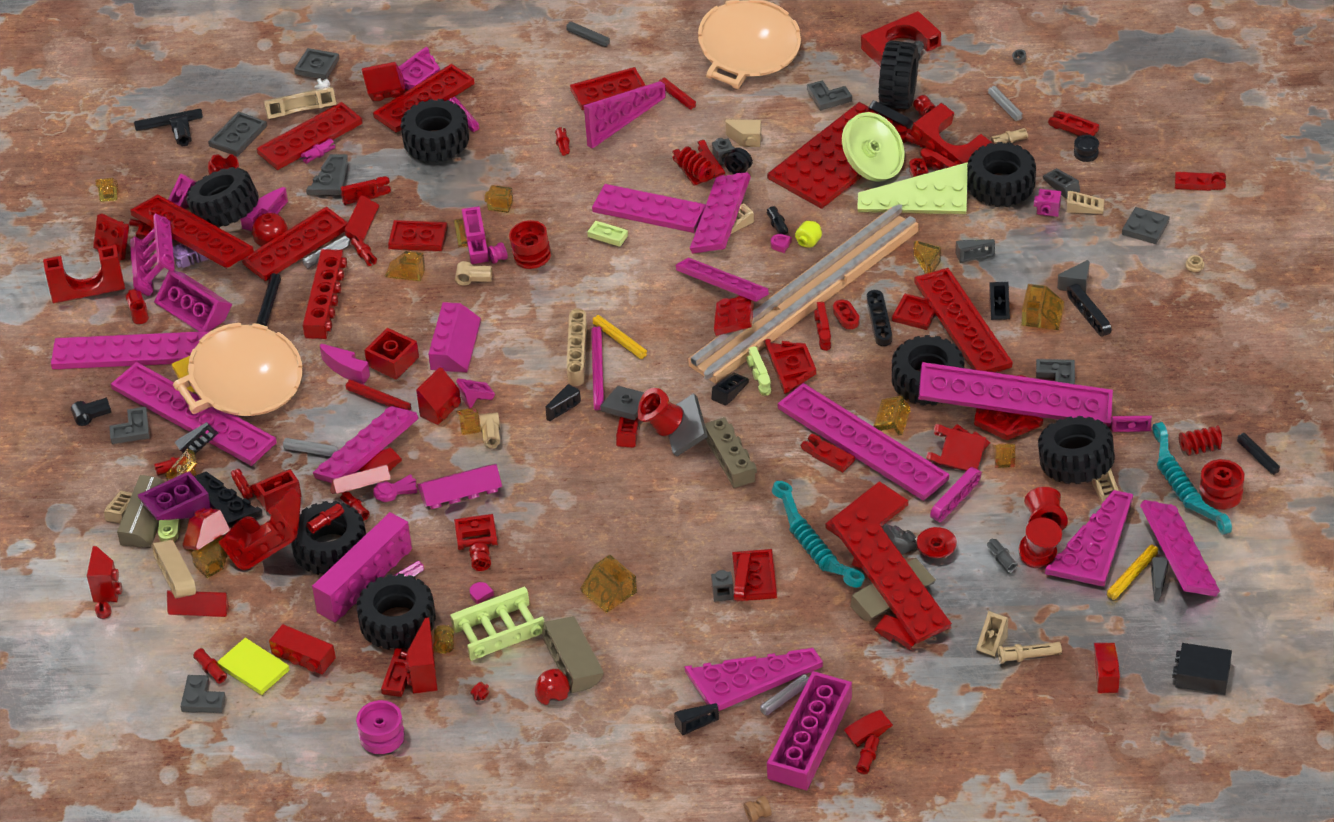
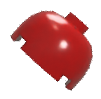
M262 214L256 218L252 226L254 242L259 246H263L286 232L288 227L285 220L279 214Z

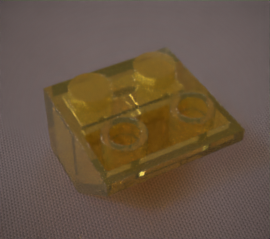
M1028 284L1022 308V326L1059 330L1065 302L1047 286Z
M609 554L593 566L580 590L607 613L637 593L636 576Z

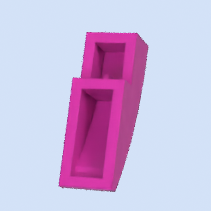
M281 187L259 198L256 207H253V211L240 219L242 229L252 232L253 223L258 216L265 213L278 214L288 202L286 188Z
M480 206L462 209L470 262L471 264L489 262Z
M320 344L322 360L328 367L348 380L351 379L365 384L370 376L367 361L356 359L355 352Z

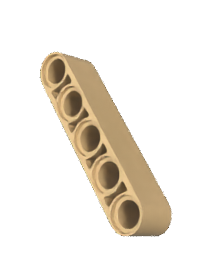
M574 309L569 314L567 378L568 383L572 386H580L585 381L587 320L586 312L582 309Z
M171 539L152 543L154 558L175 599L195 595L196 588L193 577L174 541Z

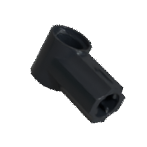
M187 115L170 118L172 132L177 144L182 147L188 146L189 142H191Z
M107 397L87 404L84 401H77L71 406V412L76 424L79 426H86L93 418L112 413Z

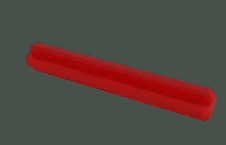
M348 380L345 385L346 390L388 407L393 406L409 411L412 408L409 402L354 380Z

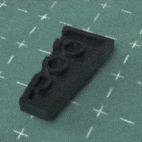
M207 471L194 476L209 493L210 508L219 509L222 512L229 528L233 527L244 517L255 519L262 516L261 508L258 506L255 508L251 505V501L237 496L236 491L232 488L227 489L224 487L223 482Z

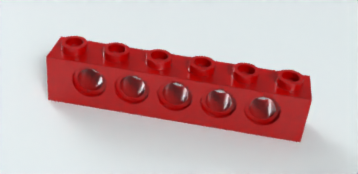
M321 249L303 321L305 338L327 339L328 332L332 330L331 319L335 318L334 307L338 305L337 294L341 292L340 282L344 280L343 269L347 267V258L344 257L343 250Z

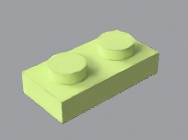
M595 221L587 232L589 238L619 247L628 237V230Z

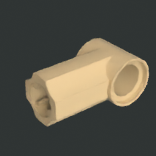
M462 261L457 265L455 281L462 286L469 285L471 281L492 282V266H473L469 262Z
M498 412L480 414L481 432H483L484 446H487L489 449L496 448L500 444Z

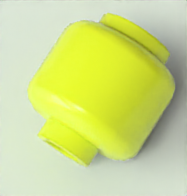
M814 221L803 222L795 233L798 244L806 248L814 247L822 237L821 227Z

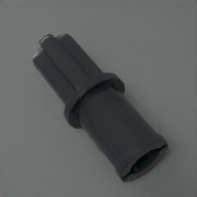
M769 207L766 213L771 219V225L776 228L778 234H787L788 228L784 223V217L780 215L777 207Z

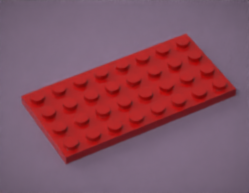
M858 102L768 172L767 179L823 209L862 177L849 164L843 150L842 133L845 125L850 119L860 113L871 112L881 116L882 114L870 110L867 105ZM885 115L882 116L896 128L904 144L908 132L912 131V129H908L902 124L896 123V121L894 122Z

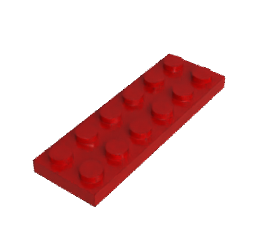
M450 64L374 111L373 117L397 133L401 130L402 117L408 109L410 110L411 106L418 105L421 101L426 102L429 99H443L447 101L474 85V78L453 64Z
M340 102L256 148L257 154L278 171L301 158V154L312 149L314 145H320L328 139L334 140L363 124L362 118L343 102Z
M326 206L255 250L254 253L242 259V263L262 280L267 281L272 273L277 274L345 232L348 222Z

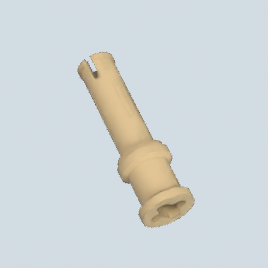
M1060 642L1029 646L1015 644V646L1011 647L998 646L997 653L999 663L1004 664L1007 661L1021 662L1025 658L1061 655L1062 648Z

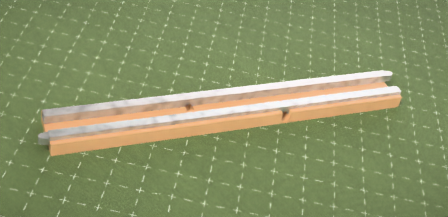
M901 204L891 207L771 296L769 300L753 310L752 328L719 335L688 358L689 367L703 375L704 379H709L717 384L747 361L746 357L749 356L750 347H757L758 352L765 347V339H771V342L814 311L817 308V302H826L918 232L916 219L911 216L907 219L899 215L902 212Z

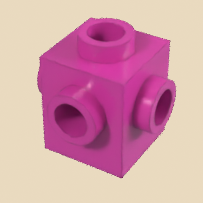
M1039 189L1038 196L1034 198V207H1037V214L1059 216L1061 191Z

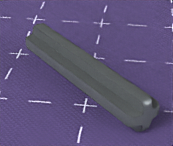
M572 21L566 25L567 31L604 47L610 44V38Z

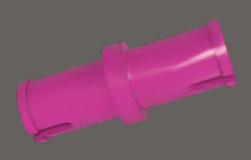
M328 139L302 153L301 158L306 157L303 159V162L307 164L317 157H323L328 151L335 149V144L331 146L334 141Z

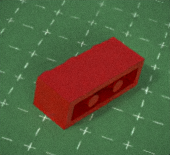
M284 624L280 626L269 640L271 653L274 656L288 660L294 665L305 667L311 672L323 675L336 659L333 644Z

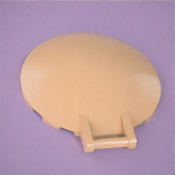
M729 0L724 5L715 6L703 17L698 30L700 48L707 59L712 62L707 71L706 78H714L732 85L735 89H739L747 76L768 75L783 69L793 61L800 49L801 36L797 22L788 15L789 13L786 10L765 0ZM718 69H722L724 71L737 75L736 79H733L731 77L717 73Z
M241 323L228 324L210 331L199 340L198 345L192 350L189 358V375L176 380L173 383V387L181 393L189 405V410L192 414L214 407L222 412L238 416L261 415L280 408L295 395L302 379V361L292 342L280 332L275 333L269 330L267 326L255 323L252 325H241ZM192 386L201 400L195 402L186 388Z

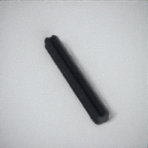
M199 108L134 121L135 130L140 131L171 125L170 118L187 115L188 121L202 119V110Z
M272 273L257 318V324L267 326L281 281L280 274Z

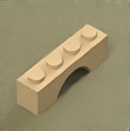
M331 86L263 101L268 119L303 110L337 105L334 90Z

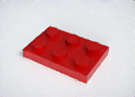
M739 295L735 298H725L717 302L714 322L715 335L718 336L752 328L754 301Z

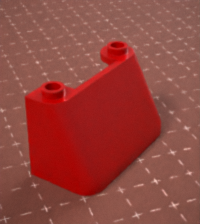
M292 487L268 510V513L271 514L269 521L260 526L254 518L244 517L218 541L239 569H250L296 539L301 508L299 494Z

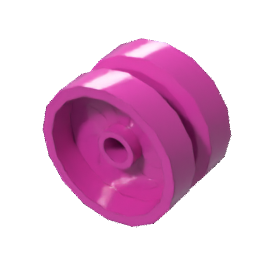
M378 700L370 702L360 709L357 714L356 723L361 746L366 751L373 754H386L400 747L404 741L405 731L402 714L396 704Z

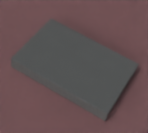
M238 111L208 141L209 146L238 157L267 127V122Z
M694 393L676 404L683 410L682 421L679 427L668 435L672 452L675 456H679L708 437L698 397Z

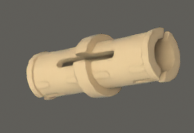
M1022 128L1016 131H1005L1001 135L991 136L990 140L994 144H997V142L1007 144V142L1013 143L1027 139L1028 134L1026 129Z

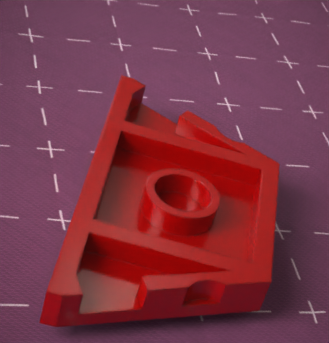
M765 339V347L784 394L789 393L816 375V367L806 343L782 341L781 344L771 343V339Z
M976 408L974 425L1002 439L1010 440L1041 427L1043 419L1037 416Z

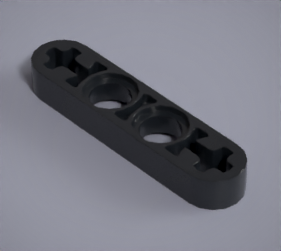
M1078 284L1068 286L1066 290L1070 301L1098 335L1103 337L1112 332L1110 322Z
M871 290L867 293V307L875 342L879 346H888L892 342V331L884 296L879 290ZM874 310H881L882 312H881V313H874L873 311H874ZM877 323H885L884 326H878V325H876V324H877Z

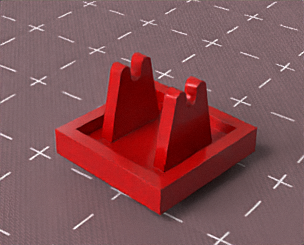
M103 213L97 215L93 248L98 250V248L116 245L119 260L125 259L129 224H124L123 221H117Z

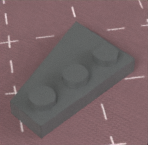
M330 154L322 165L318 176L316 175L313 178L312 185L307 187V195H341L340 187L344 186L348 155Z

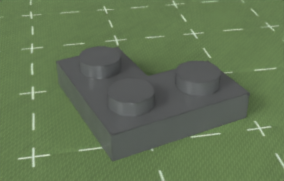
M823 80L807 84V91L820 111L852 102V95L846 86L829 90Z
M1036 359V378H1055V382L1075 384V360Z
M146 407L127 409L128 423L109 426L112 444L150 438Z
M188 675L180 706L181 711L222 713L226 698L225 692L207 691L208 675Z

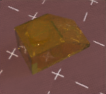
M405 251L390 262L385 277L421 281L425 272L424 254Z

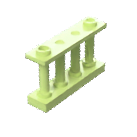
M525 587L450 614L454 632L457 633L463 630L471 643L468 644L469 659L471 661L542 634L544 618L543 616L537 619L533 618L527 608L530 604L528 591ZM519 609L526 623L515 626L508 613ZM501 616L508 630L497 633L490 620ZM482 623L489 637L478 640L471 627Z

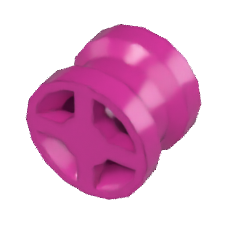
M502 242L497 243L494 247H487L489 258L493 264L497 263L500 259H508L506 248Z

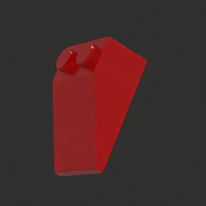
M429 617L424 619L408 649V660H404L405 670L410 672L407 673L408 686L412 685L413 694L438 691Z

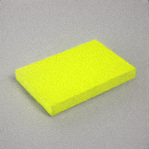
M244 638L217 661L218 666L223 671L260 695L265 693L290 670L289 665L247 638Z

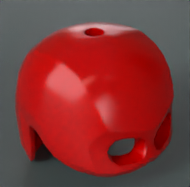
M219 154L212 155L208 162L209 175L221 169L239 168L238 159L233 154H229L227 158Z
M560 669L544 671L538 677L535 685V697L543 705H548L550 699L558 701L567 699L570 690L567 676Z

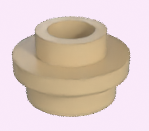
M1192 255L1186 261V268L1192 272H1199L1204 268V261L1200 256Z

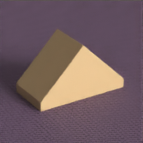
M988 611L976 650L996 657L998 646H1002L1008 637V617Z

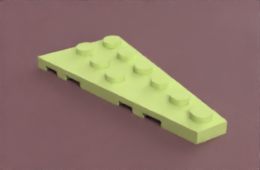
M968 162L859 192L858 212L884 213L891 207L901 204V213L966 214Z

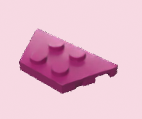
M428 47L423 48L399 66L403 74L404 86L407 90L440 71V67L435 62L433 55H430Z

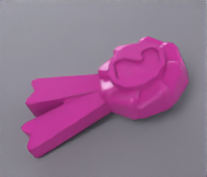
M410 474L394 484L387 481L377 483L373 494L377 500L383 502L393 501L398 494H416V479L412 478Z

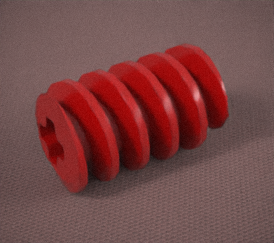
M686 146L678 155V166L699 181L707 182L715 174L716 165H712L710 160L702 157L701 154L692 150L691 147Z
M1219 425L1215 428L1209 427L1208 430L1202 428L1200 431L1198 429L1194 430L1193 433L1191 431H1187L1185 434L1183 432L1179 433L1180 448L1182 451H1186L1188 456H1191V450L1197 455L1199 448H1201L1203 453H1206V447L1212 452L1214 445H1216L1218 450H1221L1222 433Z

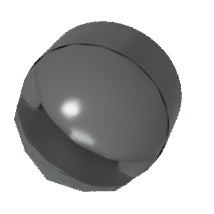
M1018 49L1012 54L1013 61L1016 64L1021 65L1026 62L1027 56L1024 50Z

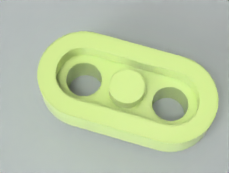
M180 519L159 520L158 535L160 541L172 539L175 542L178 539Z

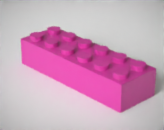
M389 512L312 585L318 614L336 623L353 605L357 604L361 591L364 588L366 589V586L371 581L375 582L376 578L379 577L384 578L388 571L395 567L405 555L410 553L412 544L408 521Z
M812 671L767 761V779L808 790L852 699V682Z

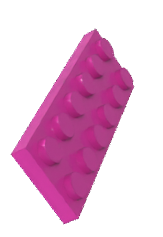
M748 172L716 177L690 246L692 254L726 248L751 179Z
M604 184L592 206V211L694 233L706 204Z
M393 406L388 407L378 418L373 419L366 428L360 430L353 439L347 441L340 450L334 452L328 460L321 463L313 471L314 477L332 483L333 479L356 473L419 419L417 413Z
M1144 500L1140 507L1182 589L1186 592L1216 597L1220 590L1177 507L1172 504Z

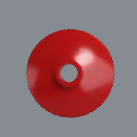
M941 527L925 529L917 537L918 550L930 558L949 556L957 546L955 535Z

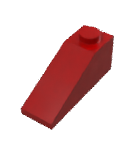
M1094 643L1097 693H1119L1120 674L1115 643Z

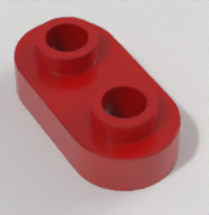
M844 299L834 302L833 313L842 327L846 329L857 328L860 324V317L852 304Z

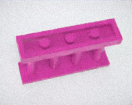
M156 213L153 216V230L143 240L135 236L130 240L134 289L141 291L146 296H150L153 293L152 280L163 268L172 272L175 270L171 223L166 217H161ZM155 238L154 242L149 246V243ZM156 250V253L150 258V255ZM157 262V265L151 270L152 266Z

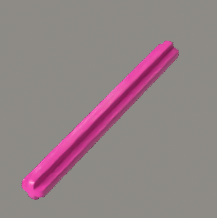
M599 326L591 329L593 404L596 411L601 410L600 406L604 402L602 332Z

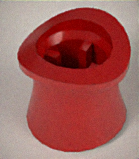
M659 388L648 389L640 399L638 419L642 422L649 421L656 433L661 436L670 435L679 427L683 417L682 408L669 402V397L663 390Z
M1038 487L1026 494L1024 503L1031 514L1028 523L1036 518H1049L1055 521L1061 530L1066 528L1068 518L1066 512L1060 507L1061 494L1058 490L1052 487Z
M1036 518L1028 523L1026 526V536L1022 538L1019 544V556L1024 564L1032 568H1041L1055 560L1057 556L1056 546L1062 539L1060 526L1049 518Z

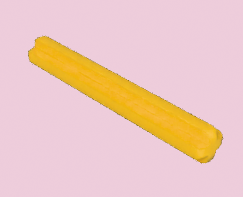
M596 315V317H593L592 320L595 326H599L603 332L638 358L643 359L647 356L645 348L602 316Z
M1153 544L1149 545L1107 590V597L1115 600L1152 561L1153 557L1158 554V547H1155Z

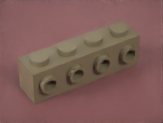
M725 417L704 423L708 435L706 441L732 487L737 488L755 482L756 465L750 461L747 449H743L740 437H736L733 425L729 424Z

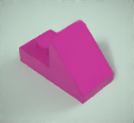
M180 173L168 200L184 209L188 208L189 206L186 201L187 193L195 185L196 181Z
M460 378L456 380L457 386L460 389V396L469 409L472 408L477 398L480 400H492L495 396L493 390L485 382Z

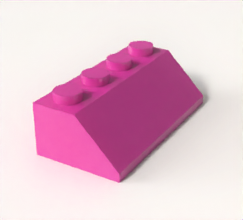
M170 270L154 303L199 332L211 331L224 322L232 306V303L183 272H172Z
M442 303L428 353L430 370H437L441 367L444 371L468 372L481 318L461 303Z
M491 464L418 483L417 487L424 506H430V509L442 507L441 503L449 501V504L461 502L460 498L468 496V499L480 497V492L486 491L487 494L498 492V488L502 487L497 464Z

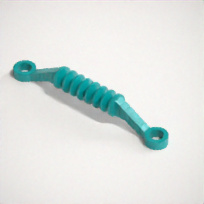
M1158 422L1153 424L1154 437L1160 442L1157 467L1165 476L1169 485L1172 486L1179 500L1183 502L1184 507L1215 521L1222 535L1232 532V524L1228 515L1218 512V510L1204 503L1201 495L1197 492L1193 483L1190 482L1182 467L1179 466L1175 457L1170 454L1168 450V432L1164 423Z
M776 481L772 487V493L776 497L783 499L790 524L789 530L822 571L844 575L843 580L847 585L854 588L861 587L865 579L864 574L837 561V557L832 554V551L828 549V546L824 544L820 536L816 534L807 520L798 513L792 498L791 485L784 481Z

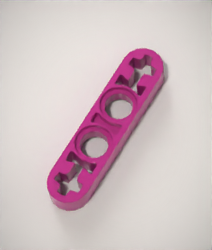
M970 467L933 506L930 518L942 522L979 483L982 472L974 467Z

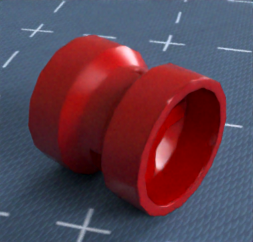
M926 95L917 97L913 103V107L919 112L921 117L936 107Z
M484 543L472 545L469 549L472 568L476 571L487 570L491 566L489 547Z

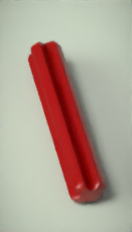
M663 77L659 80L665 84V91L688 109L692 110L696 107V101L667 78Z

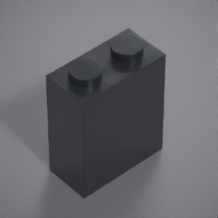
M1182 643L1181 651H1176L1175 663H1178V666H1174L1172 678L1176 679L1175 687L1226 695L1232 650Z

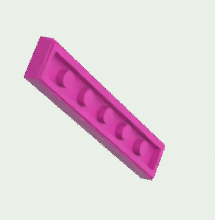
M689 257L676 264V270L755 302L769 295V290L766 287Z

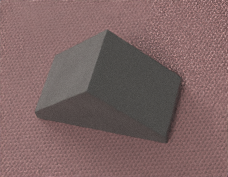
M1086 260L1058 274L1057 288L1067 291L1068 286L1078 284L1086 293L1090 262Z

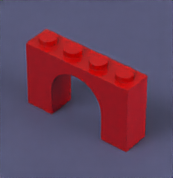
M919 11L861 35V49L880 67L884 47L889 41L899 38L921 41L924 44L923 49L927 52L941 46V32Z
M940 103L913 123L911 136L929 150L931 149L957 165L967 163L973 152L981 146H987V144L992 142L982 134L965 145H952L944 141L939 133L952 124L954 112L943 103Z
M116 245L98 248L101 268L97 274L87 279L70 277L65 272L61 256L43 259L52 302H63L125 289Z

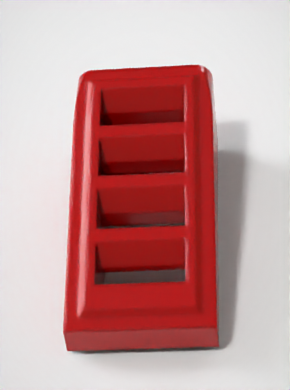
M620 417L616 433V445L618 447H635L639 427L638 417L635 420Z

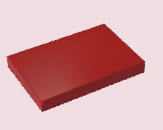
M394 220L388 249L442 251L448 228L447 222Z
M772 549L732 552L735 580L740 553H751V568L745 601L777 598Z

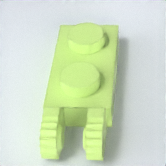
M750 347L749 356L746 357L748 366L753 368V377L759 382L758 390L761 395L771 394V379L757 347Z

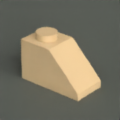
M726 119V135L742 147H760L761 120Z

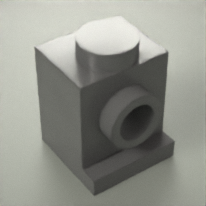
M718 138L715 142H712V153L720 165H725L724 160L726 157L722 158V155L730 154L735 147L732 146L729 138Z
M719 570L711 574L714 602L734 600L731 572ZM728 589L729 592L717 593V590Z

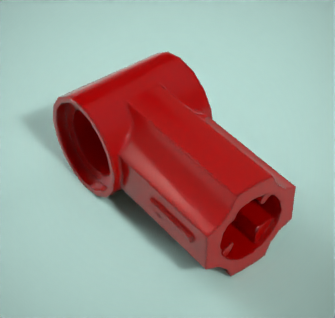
M136 289L129 290L125 297L131 312L132 321L135 324H144L148 321L149 316L141 291Z

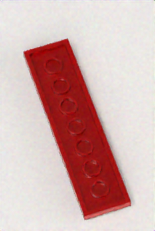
M158 194L131 209V216L153 228V216L155 213L161 217H166L171 223L172 239L226 269L254 253L253 246Z
M949 268L914 278V283L973 370L996 373L1012 368V360Z
M866 505L831 520L830 525L916 644L951 628L952 623Z

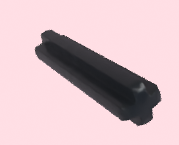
M1246 433L1238 435L1237 442L1271 474L1275 475L1280 471V465Z

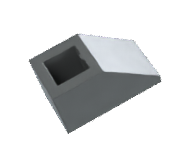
M885 524L882 527L901 555L917 549L916 536L911 531H904L896 525L893 527Z

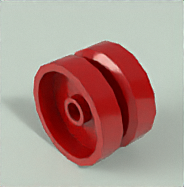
M1217 459L1205 464L1201 470L1199 494L1204 503L1214 509L1221 510L1237 506L1243 497L1245 473L1242 467L1233 461Z

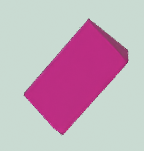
M1112 416L1111 430L1112 432L1151 431L1152 416Z

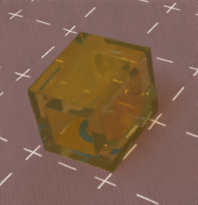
M491 185L489 192L485 194L488 210L509 213L513 203L512 188Z

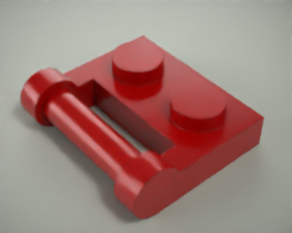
M493 514L454 519L458 551L477 543L492 544V546L498 545ZM490 534V536L463 540V538Z

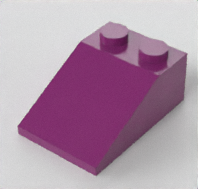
M190 471L138 494L140 501L157 520L192 518L197 510L210 508L209 493Z

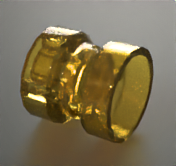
M440 625L435 628L434 650L436 652L447 654L453 651L454 629L452 627Z

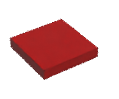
M905 293L892 315V321L927 330L935 313L925 298Z

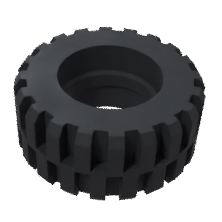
M889 41L884 47L878 97L879 103L889 108L907 110L912 106L917 83L919 58L918 46L915 43Z
M443 99L421 101L418 105L411 106L410 110L408 109L401 119L404 148L411 156L413 155L418 160L422 159L425 162L446 161L448 158L456 157L457 153L460 154L468 144L469 129L467 115L459 105L453 104L452 101H444Z
M997 142V144L989 143L987 146H981L969 157L967 164V187L973 197H976L981 203L985 202L986 205H995V207H1010L1012 204L1017 205L1021 201H1025L1033 193L1036 183L1035 159L1029 151L1022 149L1021 146H1015L1009 142L1007 144ZM1003 173V174H1008V175H995V174Z
M231 167L229 169H221L218 172H212L210 175L203 177L202 180H198L188 191L186 201L193 214L220 228L221 226L235 223L239 219L246 217L248 213H251L253 207L257 205L259 195L248 172L241 168L235 169Z
M916 336L913 340L908 339L904 344H901L892 356V385L895 391L901 394L902 398L905 400L909 399L911 403H920L923 406H926V404H931V406L937 405L940 402L918 399L921 372L917 370L921 369L922 362L964 368L963 354L954 343L951 344V341L946 338L943 340L940 336Z
M1072 416L1066 417L1064 420L1059 419L1056 420V423L1049 424L1038 438L1041 469L1048 477L1053 478L1057 482L1063 481L1065 484L1092 482L1093 479L1101 478L1102 474L1105 475L1114 464L1113 434L1110 428L1098 419L1095 420L1092 417L1084 418L1083 416L1072 418Z
M323 501L322 504L317 505L315 503L310 508L306 507L301 511L298 535L291 543L296 562L303 569L311 570L313 574L319 575V573H323L324 575L366 535L363 517L355 508H350V505L340 504L344 509V513L331 521L330 525H325L314 534L307 528V522L319 516L321 511L325 512L334 505L340 504V502L333 501V503H328V501ZM328 534L341 535L340 538L330 542L315 541Z
M398 573V575L394 576L388 574L387 577L376 578L375 582L371 581L366 586V589L364 588L357 599V614L361 633L367 641L372 642L377 647L382 646L386 650L404 647L408 649L425 618L429 617L431 631L435 626L436 613L433 594L422 580H416L414 576H404V574ZM395 607L411 609L400 616H385L382 614Z

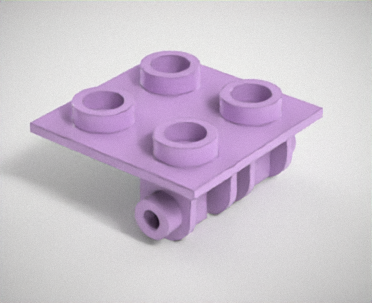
M183 244L173 246V256L178 260L176 261L178 268H185L191 264L194 265L192 254H194L197 263H199V259L201 262L208 260L207 257Z

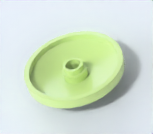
M871 112L860 113L847 122L842 133V146L852 168L862 177L875 182L889 180L898 174L904 163L905 151L902 139L896 128L881 115Z

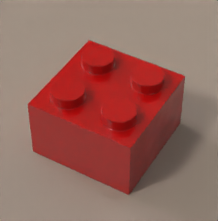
M386 328L364 350L365 358L370 368L396 380L419 358L417 341L389 328Z

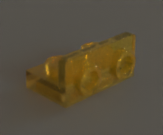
M902 395L881 400L874 423L876 429L882 431L894 428L898 436L903 435L910 413V405Z

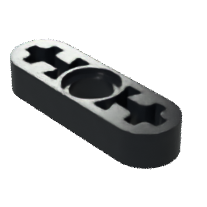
M873 100L868 109L874 110L882 114V116L885 115L908 129L914 123L905 115Z

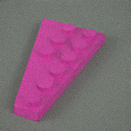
M659 81L584 105L587 146L593 149L666 98L665 84Z
M1113 490L1101 504V508L1092 514L1088 523L1078 530L1067 543L1066 548L1061 553H1058L1054 562L1045 568V574L1104 587L1131 507L1133 494Z
M814 648L788 651L785 655L775 656V653L767 654V657L764 658L752 656L725 660L722 664L711 665V663H704L702 667L692 668V665L684 666L685 673L706 704L717 703L718 711L796 679L803 674L822 668L823 661Z

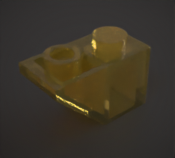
M224 535L191 552L194 566L207 579L224 569L227 553L218 543Z

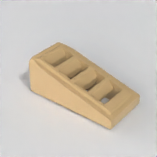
M1068 191L1067 212L1103 214L1104 199Z
M744 203L740 205L731 234L754 222L753 211Z
M1111 468L1105 475L1102 474L1101 478L1092 480L1093 487L1101 503L1109 496H1104V493L1112 492L1113 490L1119 491ZM1104 480H1107V481H1108V482H1105V483H1101V484H1100V481H1104ZM1110 486V488L1102 489V487Z
M120 491L104 510L106 521L121 523L130 501L128 498L132 496L131 492Z

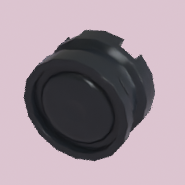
M1091 135L1077 137L1074 141L1075 158L1082 162L1095 160L1099 154L1098 139Z
M734 148L726 156L724 164L732 174L746 173L747 169L752 166L753 159L746 150Z

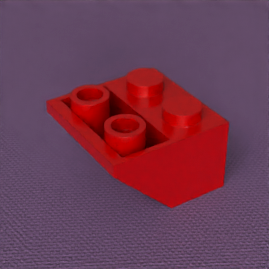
M291 469L250 485L266 512L292 487L297 491L300 498L302 497L299 480Z

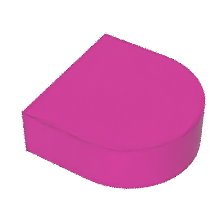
M783 234L774 235L771 238V248L785 253L792 242V237Z
M484 582L474 583L470 587V597L476 604L482 603L494 596V591Z

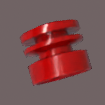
M527 220L516 224L511 229L509 239L514 261L518 266L525 269H534L545 265L549 261L551 248L544 224L534 220Z

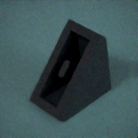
M989 282L991 320L1010 319L1009 282Z

